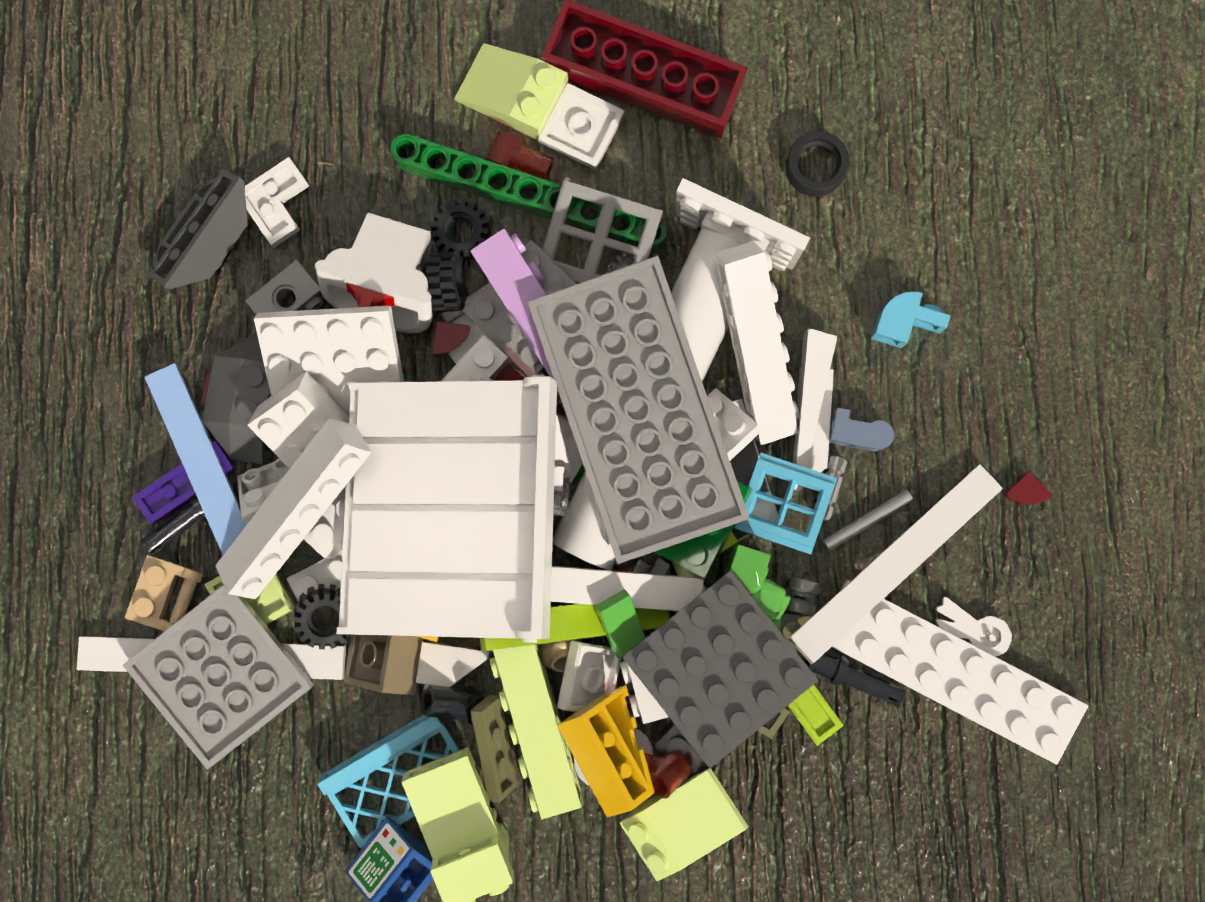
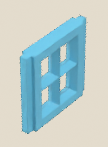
M760 452L748 486L752 491L745 503L750 519L736 523L735 529L812 554L837 478ZM765 474L789 481L784 499L760 491ZM796 484L820 492L814 509L790 501ZM757 497L781 505L776 523L752 515ZM787 508L812 516L806 533L782 525Z

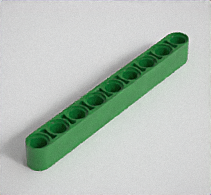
M409 134L398 135L391 143L390 149L396 164L406 172L549 220L552 219L554 208H552L551 203L558 198L561 188L559 184ZM405 148L415 149L413 156L410 158H401L400 153ZM435 158L446 160L441 168L434 169L430 167V163ZM466 168L476 170V174L470 179L460 177L461 172ZM496 178H503L507 181L502 189H493L490 186L491 182ZM527 188H533L538 192L536 197L530 200L524 199L520 195ZM572 196L564 224L595 233L603 205ZM589 208L595 209L599 213L598 217L594 220H586L581 214ZM616 210L612 223L616 219L621 218L627 220L630 225L626 230L619 231L611 224L607 238L638 247L646 219ZM660 220L657 230L660 233V238L654 241L650 253L659 251L665 244L667 229L662 220Z

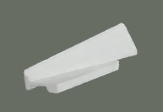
M807 329L803 334L801 368L799 369L797 407L800 417L796 420L798 433L795 434L793 463L822 472L827 468L834 372L830 367L837 336L814 329ZM796 484L793 493H798L804 486Z

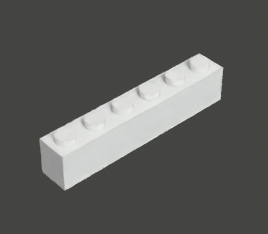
M754 241L716 252L714 256L746 412L750 418L759 424L762 430L755 438L760 445L797 434L796 420L799 419L800 414L791 396V392L795 390V387L785 364L789 362V354L785 344L781 343L780 333L784 331L780 315L775 310L774 302H778V294L773 282H770L768 271L772 270L769 253L766 250L763 251Z
M329 417L215 566L228 594L256 599L368 458L371 451L355 425Z

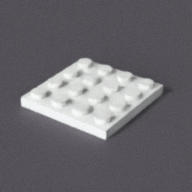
M391 306L257 313L254 317L271 396L307 371L349 416L351 391L349 390V383L404 382Z

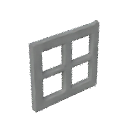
M569 177L563 179L542 251L572 280L582 283L602 276L596 273L605 246L635 255L633 264L649 259L663 214L662 210L570 182ZM572 196L603 205L595 233L564 224ZM616 210L646 219L638 247L607 238ZM561 233L592 242L584 269L553 260Z

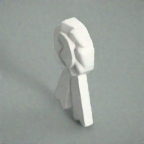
M943 596L942 605L938 606L936 610L955 622L935 619L938 627L959 638L969 639L972 645L995 657L1004 654L1008 650L1012 634L1005 621L993 616H985L976 620L950 599Z

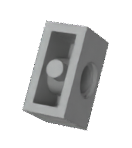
M296 259L245 301L257 314L264 312L318 310L323 305L322 300L324 297L319 285ZM288 294H295L294 304L288 308H283V298Z

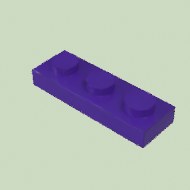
M217 441L212 442L226 475L236 470L221 445ZM181 463L134 495L133 499L148 522L154 525L190 501V498L196 495Z

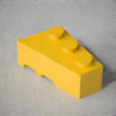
M626 685L600 695L557 725L607 818L632 811L654 794L643 749H638L633 730L637 728L635 717L630 718L625 699L626 696H629Z

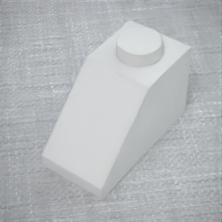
M430 641L422 642L416 683L424 684V689L429 684L451 687L489 659L491 651L482 652L481 649Z

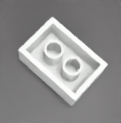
M306 371L258 405L248 426L290 469L329 417L349 423V416Z

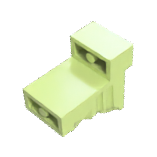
M469 747L404 772L401 782L432 856L430 872L442 901L475 902L476 898L489 893L490 896H494L506 891L509 885L513 884L514 873L508 859L509 834L502 823L496 822L497 812L495 808L489 807L490 797L484 789L481 778L475 768V761Z

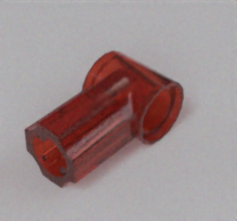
M502 130L498 131L485 159L547 180L554 163V157L525 145L517 136Z
M675 752L668 753L664 758L644 753L654 794L660 798H669L690 776L691 768L681 755Z

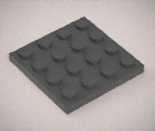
M731 570L622 657L709 768L713 767L819 681Z

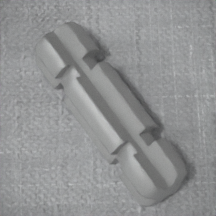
M831 456L829 458L826 468L828 472L824 473L836 477L837 481L823 520L831 518L834 509L832 503L836 502L843 479L840 476L841 473L845 472L847 460L838 456Z

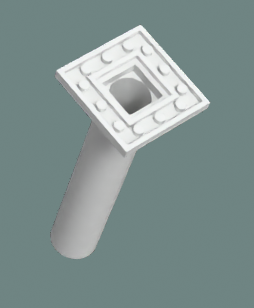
M682 178L676 193V216L680 217L679 222L695 230L700 226L701 230L674 284L671 294L698 372L703 381L729 327L714 253L754 241L763 251L766 250L769 253L772 267L781 271H785L786 267L792 270L805 250L810 237ZM585 471L553 536L552 543L593 565L606 570H612L616 559Z

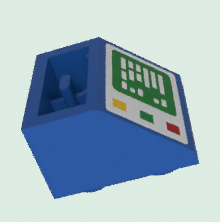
M387 816L345 869V873L368 902H416L433 880L430 872L433 859L425 843Z

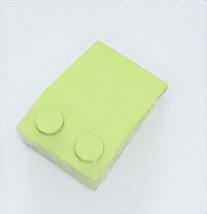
M483 43L454 99L538 141L546 122L568 83V73L538 58Z
M711 768L641 803L620 822V825L656 881L684 869L749 827Z

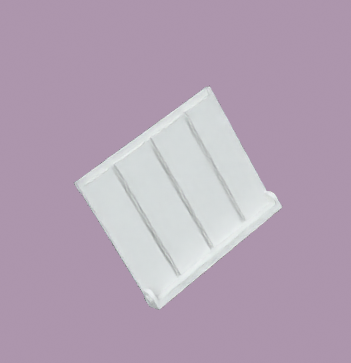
M531 375V377H526L524 380L349 383V390H351L349 424L357 427L371 454L346 484L339 627H337L336 634L523 639V642L537 643V639H550L557 382L553 378L545 377L544 375Z

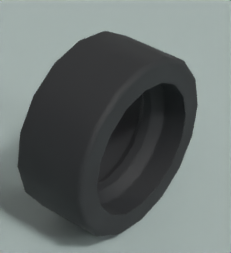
M824 131L809 132L800 136L792 145L785 163L786 176L790 184L801 194L810 197L825 196L834 192L843 182L849 168V153L844 143L835 135ZM818 146L827 149L833 154L836 160V169L828 180L813 182L801 174L798 160L805 149Z

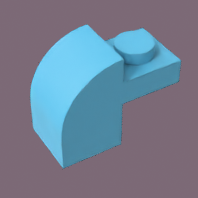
M902 293L890 300L880 311L870 339L902 348L908 343L913 326L940 334L948 327L951 315L942 313L943 309L935 305L924 304L923 307L919 306L923 293Z

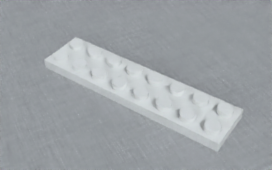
M846 579L841 590L851 581ZM886 599L879 602L832 646L1056 765L1089 706Z

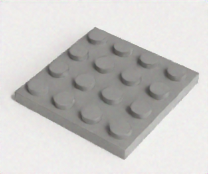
M224 585L122 665L207 770L314 686L312 681L245 598L228 594Z

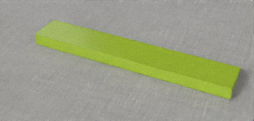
M573 604L550 607V639H537V643L523 642V639L480 638L482 652L606 636L595 605ZM635 608L642 630L657 629L670 619L668 610Z

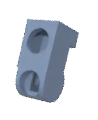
M836 408L833 411L829 434L830 444L868 451H880L892 443L894 431L889 423L882 420L867 423L849 419L850 410Z

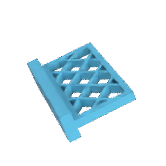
M421 715L321 774L317 785L323 795L327 794L359 848H362L381 825V821L385 820L387 816L399 825L415 816L412 808H410L407 795L390 791L394 774L403 776L404 772H407V770L396 768L398 757L404 753L419 755L417 767H419L423 757L437 760L447 756L450 749L454 753L459 751L460 748L443 722V718ZM438 733H441L447 743L444 755L425 751L427 740ZM423 743L421 750L414 748L417 745ZM394 760L392 767L385 765ZM375 770L390 773L387 788L382 789L367 785L369 774ZM365 777L363 784L356 782ZM346 787L361 790L357 807L344 804L337 793ZM365 791L384 796L380 812L361 808ZM392 797L407 801L405 812L399 816L384 813L387 798ZM349 812L355 813L354 819H352ZM359 814L378 818L376 829L365 836L362 835L356 825Z

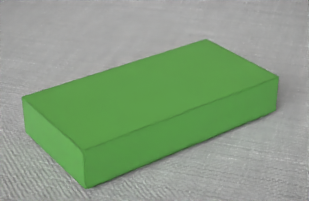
M625 589L595 605L611 649L618 659L645 639L633 602Z

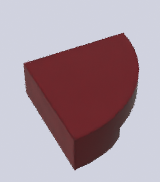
M437 321L432 354L434 356L447 355L461 346L469 336L470 325Z
M1030 471L1026 472L1003 494L1013 502L1026 505L1038 504L1053 496Z

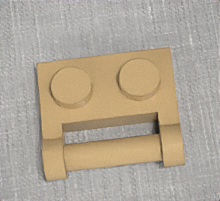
M147 555L125 618L165 632L186 615L197 582L201 583L204 573L152 555ZM180 576L184 578L170 621L163 619L176 580Z

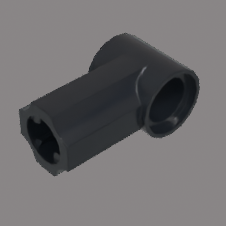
M429 684L423 690L421 712L429 717L467 721L473 726L471 721L472 709L470 707L474 703H476L475 706L478 705L486 697L472 686H465L459 689Z

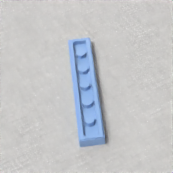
M174 363L144 378L222 555H224L246 524L241 518L240 504L178 365Z

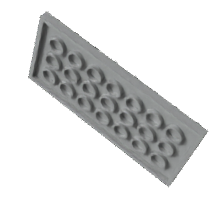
M658 256L528 302L553 378L557 382V390L617 564L750 519Z

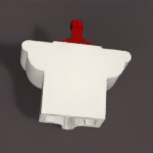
M367 213L352 248L336 249L329 253L325 260L316 262L315 268L318 284L324 299L335 309L391 306L395 331L420 333L428 329L432 321L431 294L428 292L427 278L422 273V270L431 252L430 231Z

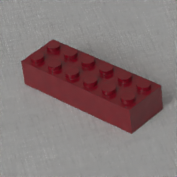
M571 0L564 1L541 57L542 61L567 72L568 81L720 139L723 137L748 70L746 66Z

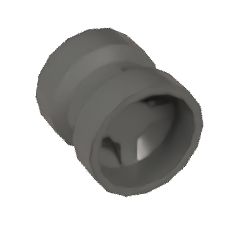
M790 577L788 587L791 599L786 610L807 616L815 615L818 608L815 604L816 597L821 594L823 585L809 580ZM794 595L811 599V601L794 598Z

